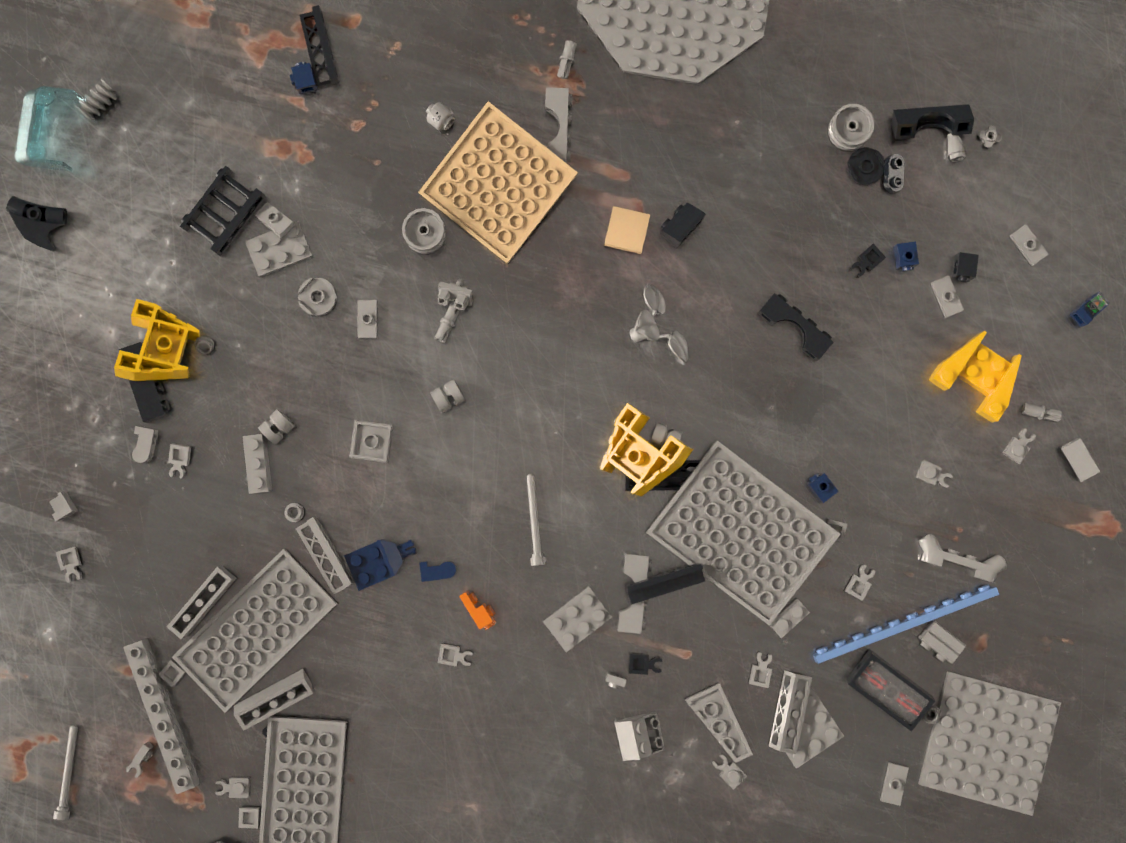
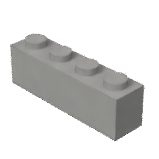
M223 566L217 567L168 624L167 628L180 639L187 638L237 578Z
M301 669L235 704L234 716L244 731L312 695V683L304 669Z

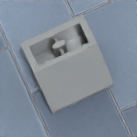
M657 712L628 717L615 722L623 761L641 760L665 750Z

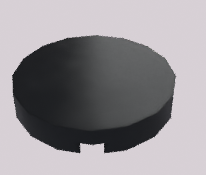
M869 147L857 149L852 153L847 162L849 177L859 185L869 186L875 184L884 174L885 160L881 153Z

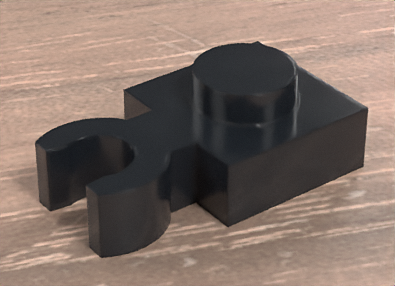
M873 243L858 256L861 262H855L850 269L860 267L861 272L857 276L861 277L865 273L866 267L871 271L886 257Z
M629 653L628 673L648 675V669H652L655 673H660L662 669L655 668L654 664L662 662V659L656 657L649 660L648 654Z

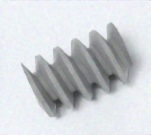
M101 79L103 86L96 84L95 86L98 91L91 89L92 96L85 94L86 102L79 100L81 107L76 106L84 116L92 121H95L93 114L101 115L99 109L106 110L104 103L112 104L109 98L117 99L116 92L103 79Z

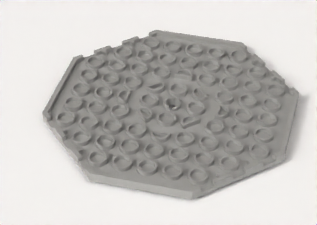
M578 0L577 10L586 19L588 25L596 36L600 38L607 51L616 60L624 73L698 85L708 76L724 67L729 61L745 52L753 44L763 39L769 0Z

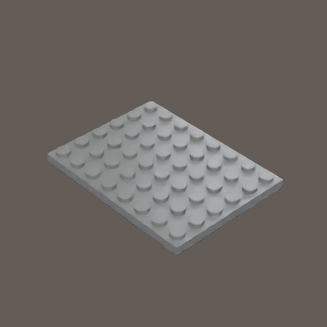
M717 440L646 532L688 565L702 563L704 577L769 626L840 536L838 531Z

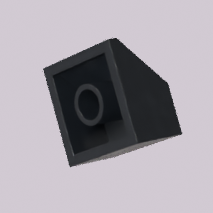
M688 202L684 206L681 204L674 211L676 215L671 220L668 218L661 225L663 229L660 234L676 248L701 224L706 215Z

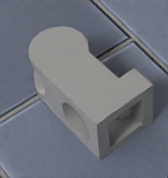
M135 426L134 434H139L137 446L132 452V457L138 463H148L153 457L158 430Z

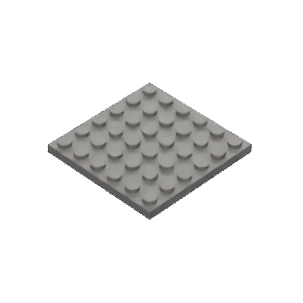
M947 671L938 705L941 711V718L937 723L933 724L918 784L1033 816L1061 702Z

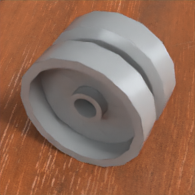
M859 104L842 106L832 117L828 126V135L831 142L837 148L844 151L859 149L873 133V116L866 107Z
M426 208L416 209L410 212L404 219L402 225L403 237L409 247L415 252L430 254L439 250L444 244L446 238L445 225L440 216L433 210ZM425 228L427 229L426 233H421V230L425 231Z

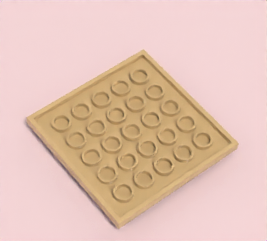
M488 101L418 193L508 264L574 180L578 172Z

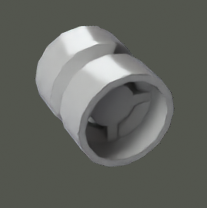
M454 379L444 384V388L438 387L430 392L441 413L450 410L451 405L457 406L465 402Z
M276 409L270 415V420H265L258 429L269 441L277 445L283 439V434H288L295 425L285 414ZM273 424L279 429L277 432L271 427Z
M657 422L650 443L660 449L670 435L680 440L682 431L674 428L668 430L666 425Z

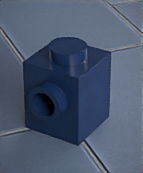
M300 62L291 67L293 73L290 74L291 83L296 85L299 94L318 90L310 63Z
M916 241L896 244L893 247L896 270L902 269L903 272L912 271L914 267L919 265Z
M817 472L809 478L810 482L807 486L820 503L826 502L839 492L825 473L819 474Z

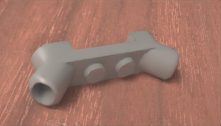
M933 534L926 535L919 540L923 550L921 561L929 564L942 566L943 560L975 569V578L995 583L997 574L1007 569V563L1001 555H995L981 563L977 561V557L966 555L965 558L959 556L960 552L948 549L947 552L943 551Z

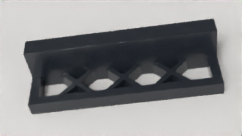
M317 5L312 7V12L300 14L299 16L316 86L321 88L339 83V78L323 13L320 6ZM314 17L316 24L313 29L306 26L305 19ZM313 34L319 36L320 39L317 47L310 43ZM318 52L324 55L325 60L322 65L314 60ZM322 70L328 72L329 80L320 82L319 75Z
M686 460L676 472L670 474L650 491L679 490L693 472H690L687 468L696 467L701 460ZM625 474V491H632L637 483Z
M695 563L625 585L631 605L705 582L702 563Z

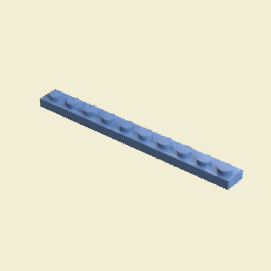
M989 584L978 588L979 591L975 593L969 591L961 594V598L957 600L951 598L943 601L941 606L936 607L932 605L924 609L925 612L906 615L907 619L902 621L899 619L888 622L889 626L883 628L881 626L870 629V633L865 635L863 633L852 636V640L847 642L845 639L835 642V646L829 649L827 646L816 650L817 653L813 654L814 660L818 664L997 596L999 592L997 587H990Z

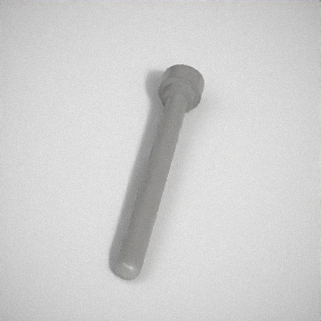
M530 473L527 475L534 552L530 562L531 566L546 565V557L541 553L535 478Z
M72 725L69 730L60 802L57 809L54 810L53 819L69 820L70 818L67 803L78 731L76 725Z

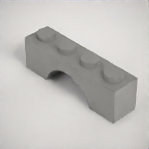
M546 88L545 111L556 117L560 129L557 136L551 142L544 144V146L567 163L571 159V151H567V143H571V132H568V125L572 124V113H568V106H572V94H569V88Z
M625 553L623 573L631 577L634 582L647 579V572H651L652 560H649V556ZM648 600L632 604L628 608L619 611L618 632L641 634L642 629L645 630L646 618H643V611L648 608Z

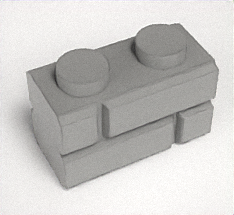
M933 620L929 622L918 636V639L922 641L920 645L927 651L932 649L936 652L937 655L935 657L944 664L946 661L951 664L954 663L966 647L964 643Z

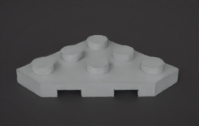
M810 687L797 754L785 752L796 769L844 737L812 687Z

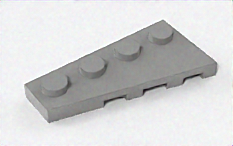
M720 683L684 699L735 763L753 755Z

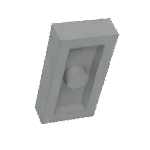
M795 598L778 614L770 627L782 638L810 612L798 598Z

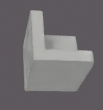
M59 492L58 496L50 501L55 511L52 514L55 521H63L78 512L67 492Z

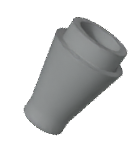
M948 134V158H950L951 162L964 160L967 151L959 135Z

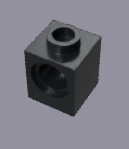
M962 252L956 254L952 278H958L959 282H970V280L976 278L979 255Z

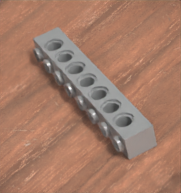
M148 638L124 646L125 654L175 792L179 794L199 785L200 781L163 679L158 675L160 671Z

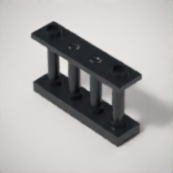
M227 166L221 168L216 173V179L191 212L182 218V224L180 225L186 232L191 227L210 241L212 245L210 249L219 256L223 254L266 197L257 188L254 191H249L230 177L233 171ZM225 182L246 197L247 201L243 206L236 205L219 192V189ZM213 197L234 212L235 216L231 221L227 222L207 207ZM201 213H204L223 227V232L220 236H214L195 222Z

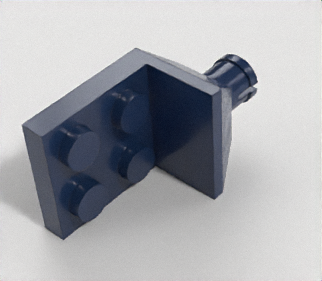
M380 539L377 542L344 555L358 591L398 575L405 562L404 559L417 554L416 547L406 550L414 545L412 539L399 545L386 539Z

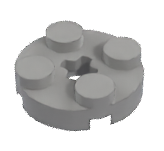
M323 278L306 280L298 291L300 307L306 313L318 317L329 313L334 308L337 300L335 288L329 281ZM321 292L322 299L320 301L316 300L314 302L313 293L318 294Z

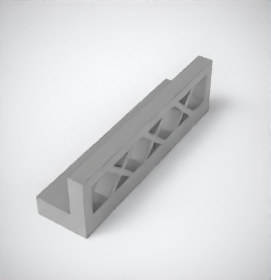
M312 517L306 523L296 528L333 595L354 584L317 517ZM310 526L314 533L313 539L305 537L302 529ZM315 542L320 543L324 550L322 555L315 554L313 550ZM324 558L329 559L332 564V572L324 570L322 566ZM334 575L339 576L343 583L337 589H335L332 583Z
M784 670L769 747L781 752L797 754L812 677Z

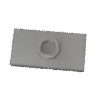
M268 202L254 214L256 219L280 238L295 226L293 221Z
M1027 224L1009 235L1031 266L1049 255Z
M950 276L930 283L945 318L964 311Z
M357 300L358 339H377V300Z
M888 762L880 798L882 802L901 805L909 767Z

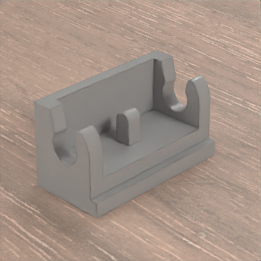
M1077 437L1062 446L1061 450L1080 482L1100 472L1081 438Z

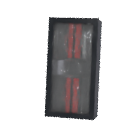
M870 649L846 679L848 685L911 732L935 702L931 694Z

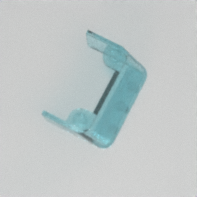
M48 86L29 90L23 99L15 149L16 160L25 166L72 172V168L63 161L45 159L46 149L39 143L44 106L52 104L55 98L83 101V97L75 90Z

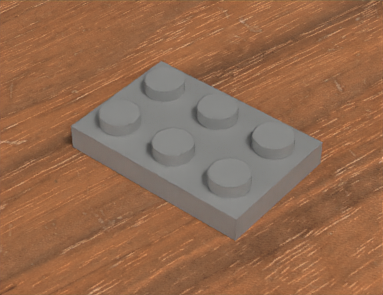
M299 221L293 222L295 226L282 238L273 231L245 241L259 277L313 257Z
M588 586L546 618L543 623L565 652H568L611 619L612 616Z

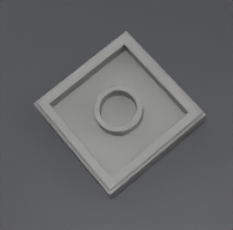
M354 420L349 458L388 463L393 425Z

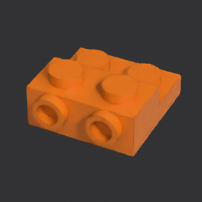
M468 590L459 596L479 630L483 627L487 630L495 625L496 621L493 617L495 612L490 604L486 605L484 602L478 606L477 603L479 601L476 595Z

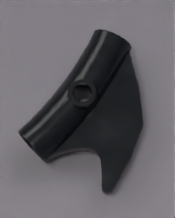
M12 196L7 203L6 211L9 212L24 239L54 252L56 249L48 240V234L56 227L67 224V209L39 205Z

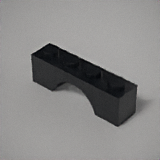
M969 104L893 110L891 125L895 139L915 138L916 133L926 127H940L952 135L972 134L974 116Z
M774 293L758 314L772 325L777 322L788 321L798 326L803 335L802 350L815 361H818L834 343L831 340L832 337L823 330L821 332L816 328L817 324L810 318L805 319L797 307H791L787 304L788 300L784 296Z

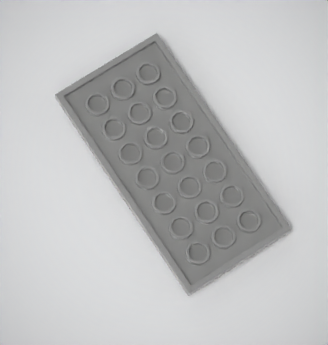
M283 549L179 649L172 658L226 713L338 603L286 549Z
M282 716L268 717L259 843H338L347 721Z

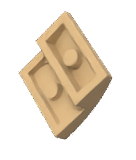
M613 206L604 246L641 254L650 214Z

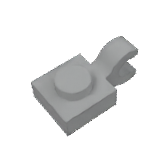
M150 742L143 744L132 760L133 762L126 768V772L136 768L137 773L134 777H139L143 772L142 763L144 761L147 763L153 755L152 749L154 745Z

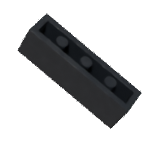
M138 342L118 350L139 355L143 343ZM129 380L143 422L149 423L169 416L168 410H170L168 401L163 398L162 392H164V388L160 381Z

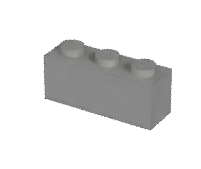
M263 434L243 436L249 494L272 492L267 438Z

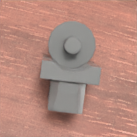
M458 279L456 284L440 281L438 284V303L446 306L449 301H453L454 307L463 311L467 305L472 306L473 304L472 290L469 287L463 286L464 282L461 279Z

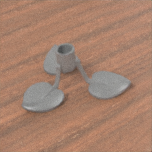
M648 283L644 288L643 295L647 306L653 312L651 314L648 310H644L639 314L635 327L630 329L631 339L638 343L646 338L648 341L653 342L659 338H668V345L671 351L682 361L688 362V345L680 332L673 331L671 335H660L654 316L657 313L660 315L664 314L666 308L665 300L660 291Z

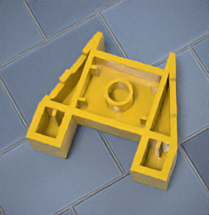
M136 299L131 314L132 325L146 328L147 332L139 355L119 351L114 366L115 376L132 381L188 378L189 367L182 366L180 363L187 340L195 341L200 337V330L189 323L186 324L174 314L161 309L155 303Z
M983 331L938 364L928 381L945 391L950 389L957 377L986 396L976 413L993 423L999 421L1009 406L1022 355H1015L1010 361L1005 360L980 343L987 333Z
M627 403L616 419L614 425L616 427L613 436L610 437V445L607 454L604 455L600 469L612 473L615 467H617L637 483L631 492L642 497L680 468L693 449L678 438L670 435L659 450L639 435L650 417Z

